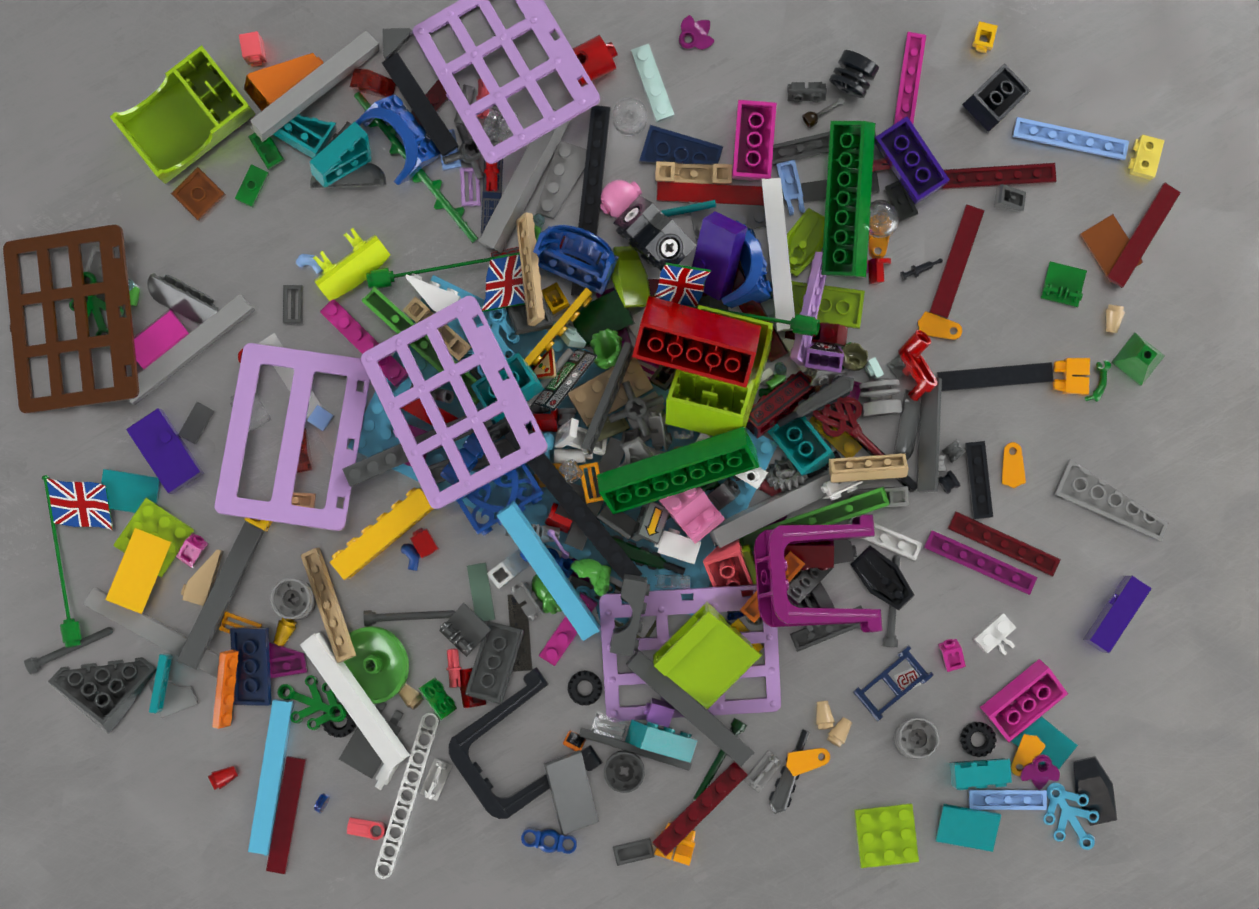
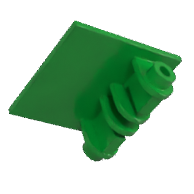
M1050 261L1041 299L1078 307L1083 296L1082 289L1087 270Z
M436 678L418 688L440 720L457 709L454 700L447 695L442 683Z

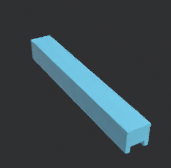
M513 500L509 505L498 511V519L581 639L584 641L593 634L600 632V624L515 501Z
M278 699L272 701L248 852L264 854V856L269 855L291 726L290 716L293 712L294 701Z

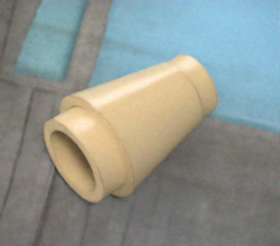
M1108 305V309H1106V331L1118 333L1125 313L1123 306Z
M406 683L398 693L406 706L412 710L417 708L424 700L421 697V693Z
M828 701L817 702L816 725H818V730L834 728L833 723L835 721Z
M842 717L828 733L827 740L841 747L842 744H845L852 722Z

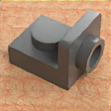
M727 478L721 485L711 491L707 497L719 511L733 501L741 491L735 481Z

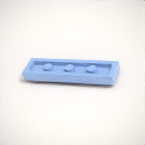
M968 789V808L976 810H1047V790Z

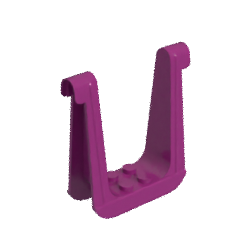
M873 515L854 517L852 524L779 525L775 529L764 530L758 535L754 545L758 609L760 617L765 624L770 627L860 623V628L865 633L883 631L881 609L795 607L788 600L789 582L785 575L788 565L787 561L784 560V550L787 544L874 537Z

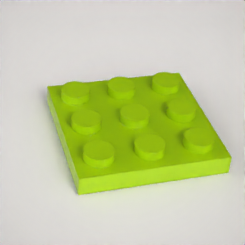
M146 497L113 546L125 553L135 528L172 542L158 574L162 578L183 543L193 533L194 529Z
M912 803L854 810L861 868L919 862Z

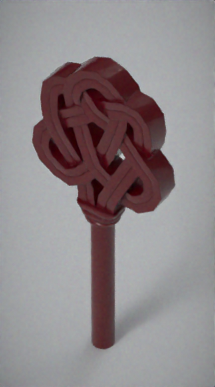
M847 396L845 398L839 397L837 402L832 404L836 411L830 409V404H826L825 408L820 410L822 414L817 410L813 411V417L821 422L822 430L827 436L832 438L839 437L842 433L846 432L848 435L857 438L874 456L884 455L862 433L860 424L857 422L862 413V406L857 399ZM851 405L855 407V413L853 412ZM846 421L850 422L851 427L846 425ZM829 426L836 428L838 430L833 431L829 428Z

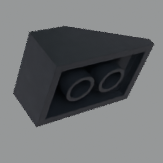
M1003 64L962 105L989 132L1031 90L1006 64Z

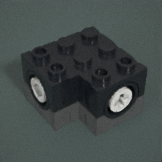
M640 195L613 223L617 227L616 232L621 237L626 238L629 241L628 244L635 251L641 253V258L653 267H657L660 271L665 263L679 264L697 246L672 219L665 216L653 202Z

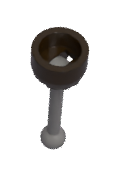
M840 97L837 102L818 113L810 111L803 114L804 123L808 128L815 126L819 116L839 104L843 105L845 99Z

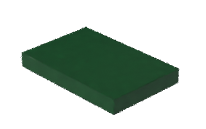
M617 290L590 302L586 308L582 306L578 311L580 315L572 322L579 335L586 342L585 347L590 346L592 335L599 333L600 330L609 328L619 332L635 324L629 308L624 307Z

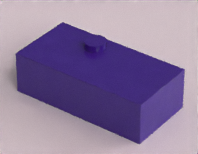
M908 116L875 137V145L915 205L950 181Z
M716 211L703 218L692 267L711 270L705 280L703 293L720 301L732 292L748 227Z
M157 408L126 429L167 493H175L204 473L162 409Z
M1133 575L1124 576L1083 640L1103 653H1110L1152 588Z

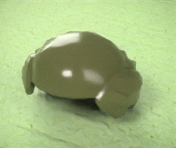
M851 342L842 348L844 352L842 365L846 369L859 371L865 367L868 352L860 344Z

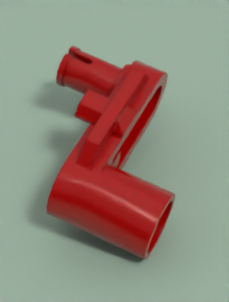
M917 330L898 350L902 361L906 365L902 370L904 375L908 377L911 374L917 382V385L908 392V395H911L910 398L914 401H918L925 392H931L937 386L934 374L921 356V353L931 344L930 337L921 330Z

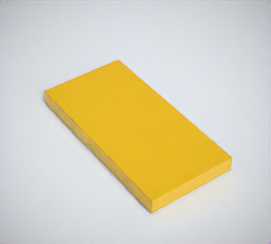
M135 528L105 600L142 614L172 542Z

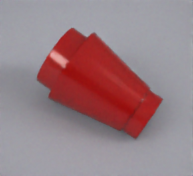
M234 766L211 772L212 774L208 776L214 790L223 788L238 777Z

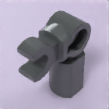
M441 388L431 391L434 400L451 403L454 399L452 391Z

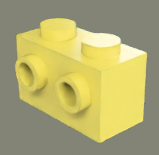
M1143 134L1138 139H1135L1133 144L1135 154L1134 157L1130 158L1128 164L1129 174L1149 180L1155 178L1165 140Z

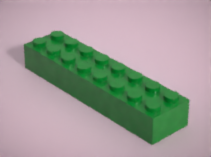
M831 121L821 275L866 277L876 123L868 121Z
M741 427L597 474L600 495L614 515L759 468V462L754 444L745 428Z

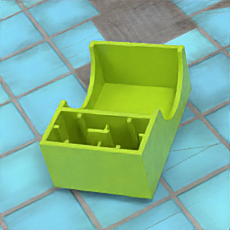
M201 45L167 71L162 84L149 97L129 110L113 113L110 118L153 173L164 184H167L252 118L255 112Z
M698 305L697 309L761 326L757 352L747 388L676 370L667 396L665 424L715 436L737 428H746L770 353L773 323Z

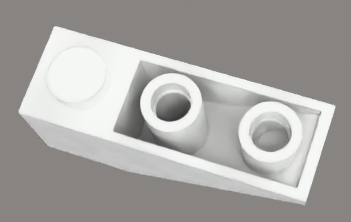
M412 273L411 276L407 274L405 276L435 313L461 299L457 291L447 288V291L440 288V284L433 281L426 283L422 281L423 277Z
M518 549L489 571L487 575L497 588L500 589L529 567L530 563L521 558L520 549Z

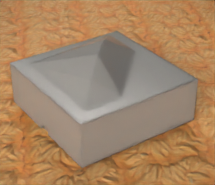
M900 355L886 364L897 379L904 375L902 370L906 365Z

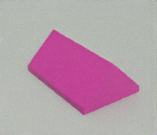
M172 309L167 310L134 337L136 361L143 369L147 368L189 334Z

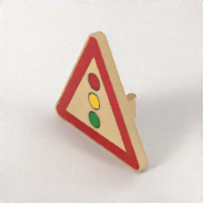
M553 348L548 352L546 351L541 361L532 368L539 380L556 377Z

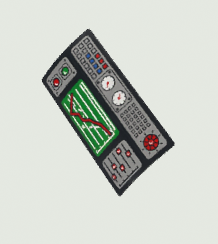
M575 349L572 356L556 374V377L550 381L533 404L555 411L598 355L585 350Z

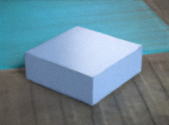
M317 405L307 421L324 432L334 415Z

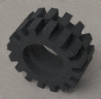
M579 671L569 680L567 690L573 702L587 706L595 703L600 698L602 682L593 672ZM584 680L589 681L593 687L592 692L586 696L581 695L577 689L578 684Z
M347 712L345 726L336 727L331 720L323 723L322 726L328 735L341 738L352 733L356 723Z
M983 722L969 723L966 728H963V732L960 735L962 748L968 754L975 757H985L987 754H990L992 749H995L997 739L993 729ZM975 732H982L985 735L986 740L981 747H975L971 742V737Z

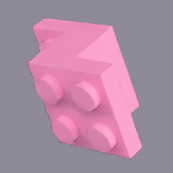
M700 487L658 500L667 509L677 525L695 544L725 520L724 516L715 508Z

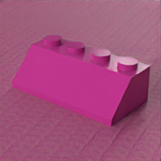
M738 100L732 179L747 181L762 180L763 178L771 179L777 103Z
M1038 659L983 704L980 709L1007 742H1010L1068 695V693L1051 669Z

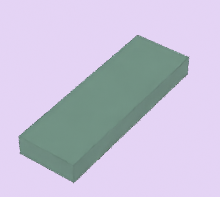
M486 563L468 565L467 570L474 613L482 621L495 620Z

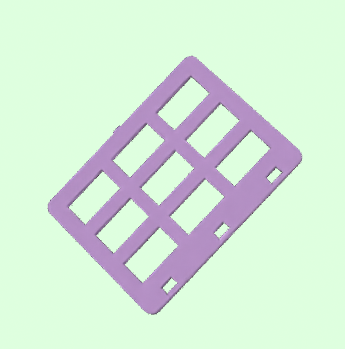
M459 0L413 28V34L447 92L448 100L452 101L483 158L489 164L498 162L592 108L600 101L598 91L544 0H515L526 19L508 29H505L489 0ZM479 6L496 36L476 47L459 17ZM449 23L466 53L446 64L430 34ZM530 30H533L549 57V60L532 70H529L512 41ZM554 31H556L560 37V39H557L555 41L550 35ZM500 47L504 48L520 76L502 87L498 86L483 60V57ZM473 64L490 94L469 105L453 74ZM556 70L574 101L554 112L536 81ZM582 77H584L588 84L583 87L578 82ZM527 88L544 118L523 129L507 98ZM497 105L513 136L493 147L476 116Z
M466 296L365 351L361 356V362L391 422L395 437H398L432 508L441 509L546 452L548 448L547 442L475 297ZM479 315L483 326L477 328L473 318ZM458 318L475 354L455 364L438 328ZM428 335L444 371L424 380L408 345ZM397 351L414 387L395 397L378 361ZM481 365L498 400L480 411L477 410L461 375ZM503 369H505L509 379L504 381L499 373ZM448 382L451 383L467 418L450 427H447L431 394V391ZM420 398L437 434L417 444L400 408ZM504 413L521 449L501 459L484 422ZM530 422L535 430L531 434H529L525 426ZM471 429L474 430L490 463L489 466L470 475L453 440ZM443 446L459 482L440 492L423 455Z
M757 584L649 591V595H645L644 603H647L645 614H641V617L656 616L657 637L636 638L639 640L638 649L659 650L672 637L669 636L668 615L696 613L706 602L711 604L720 614L726 611H740L751 597H742L741 591L753 590L754 594L757 590ZM606 593L599 599L606 716L610 721L645 720L646 714H644V709L646 705L620 706L618 685L647 683L634 672L618 673L617 654L610 653V642L613 629L615 628L614 618L631 617L632 609L629 603L622 604L621 593ZM681 594H693V600H682ZM763 621V631L740 633L751 644L764 643L765 664L752 665L740 678L766 677L767 697L725 700L724 693L707 709L712 715L775 712L780 709L777 627H770ZM674 708L672 718L684 717Z

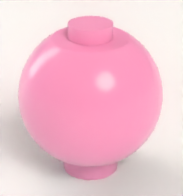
M624 180L612 181L602 190L600 208L605 214L618 218L642 194L641 189L634 181L631 183Z

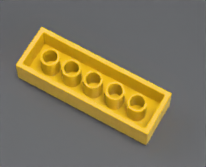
M412 488L406 494L407 498L405 500H398L391 506L393 510L389 513H382L376 519L378 522L375 525L365 527L361 531L363 535L359 538H352L346 544L348 547L345 550H338L331 556L333 560L330 561V564L344 580L351 579L435 509L430 506L422 488Z

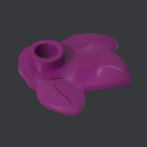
M691 15L683 19L681 23L682 33L679 36V44L683 48L692 49L695 47L702 50L714 43V39L708 36L710 30L709 20L695 22ZM690 37L692 41L686 43L684 39Z
M1044 754L1036 756L1032 763L1024 766L1021 772V780L1028 781L1032 779L1033 784L1038 790H1041L1048 780L1059 781L1060 777L1059 769L1052 764L1050 757Z

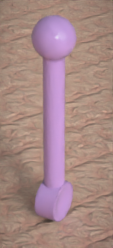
M553 529L548 530L547 534L552 537L562 552V558L568 559L570 553L564 550L555 536V531Z

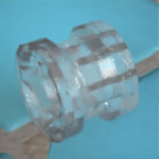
M574 459L564 462L559 467V471L565 476L564 479L567 483H573L583 475V471L577 467L578 464Z

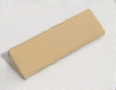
M905 453L829 459L831 483L907 477L909 469Z

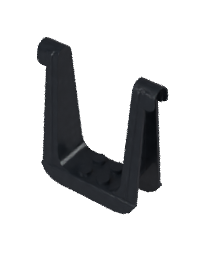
M537 667L524 676L523 680L527 685L526 687L452 737L449 743V755L452 762L485 810L491 816L498 819H508L550 789L547 774L545 773L511 796L501 798L491 791L493 785L487 777L483 779L480 775L482 769L476 761L474 763L471 762L469 748L479 737L549 685ZM591 745L581 751L587 771H592L603 763Z

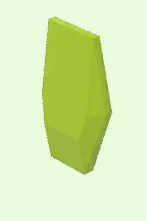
M810 208L804 212L787 233L790 273L796 277L812 262L815 252H821L823 247L825 217Z
M631 246L614 247L613 253L619 258L611 280L624 307H646L648 297L650 296L649 281L638 252Z

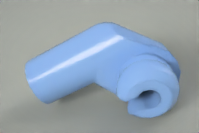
M301 254L296 259V264L299 267L309 265L317 274L323 271L313 259L314 255Z

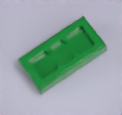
M256 133L248 136L268 170L284 161L283 156L271 137L262 142Z
M251 164L235 199L253 207L269 172Z

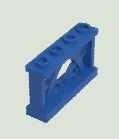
M526 464L521 465L529 479L518 480V473L515 468L504 474L508 477L507 481L512 479L511 483H502V476L493 480L500 487L507 488L512 486L507 505L513 500L516 502L518 498L523 501L518 504L522 512L526 510L524 506L532 503L534 505L541 501V496L544 494ZM489 483L456 500L477 535L481 533L483 536L493 530L492 526L497 523L502 525L498 517L494 519V512L498 513V511L506 506H495L486 503L491 495ZM520 483L532 485L533 492L530 496L524 497L522 495V492L527 489L524 487L519 488ZM481 489L486 490L487 494L485 498L481 501L479 499L483 496L479 495V491ZM467 497L473 504L477 505L472 514L462 499ZM480 508L484 509L481 513V518L484 515L489 516V521L485 524H480L476 521V513Z

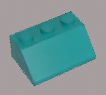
M519 352L506 360L526 401L544 390L538 377ZM505 369L499 371L503 381L509 379ZM483 376L471 385L484 408L498 401L486 376ZM501 413L493 417L492 419L498 422L501 419H503L505 415L504 413Z
M805 416L796 418L781 428L776 424L768 430V433L802 476L821 469L829 463V459L835 458L833 451Z

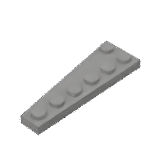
M1073 460L1068 461L1054 495L1158 541H1162L1169 524L1168 522L1142 507L1136 501L1128 498L1122 492L1099 479Z

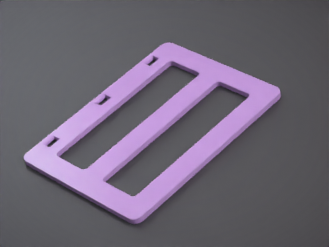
M254 343L244 346L215 500V510L219 514L340 531L345 527L352 486H349L342 468L356 463L370 378L360 358ZM261 365L294 369L273 494L269 502L237 497ZM316 372L347 377L324 509L294 506L291 503L313 377ZM358 381H365L363 393L357 391ZM348 439H355L353 451L347 449ZM338 497H345L343 509L337 508Z

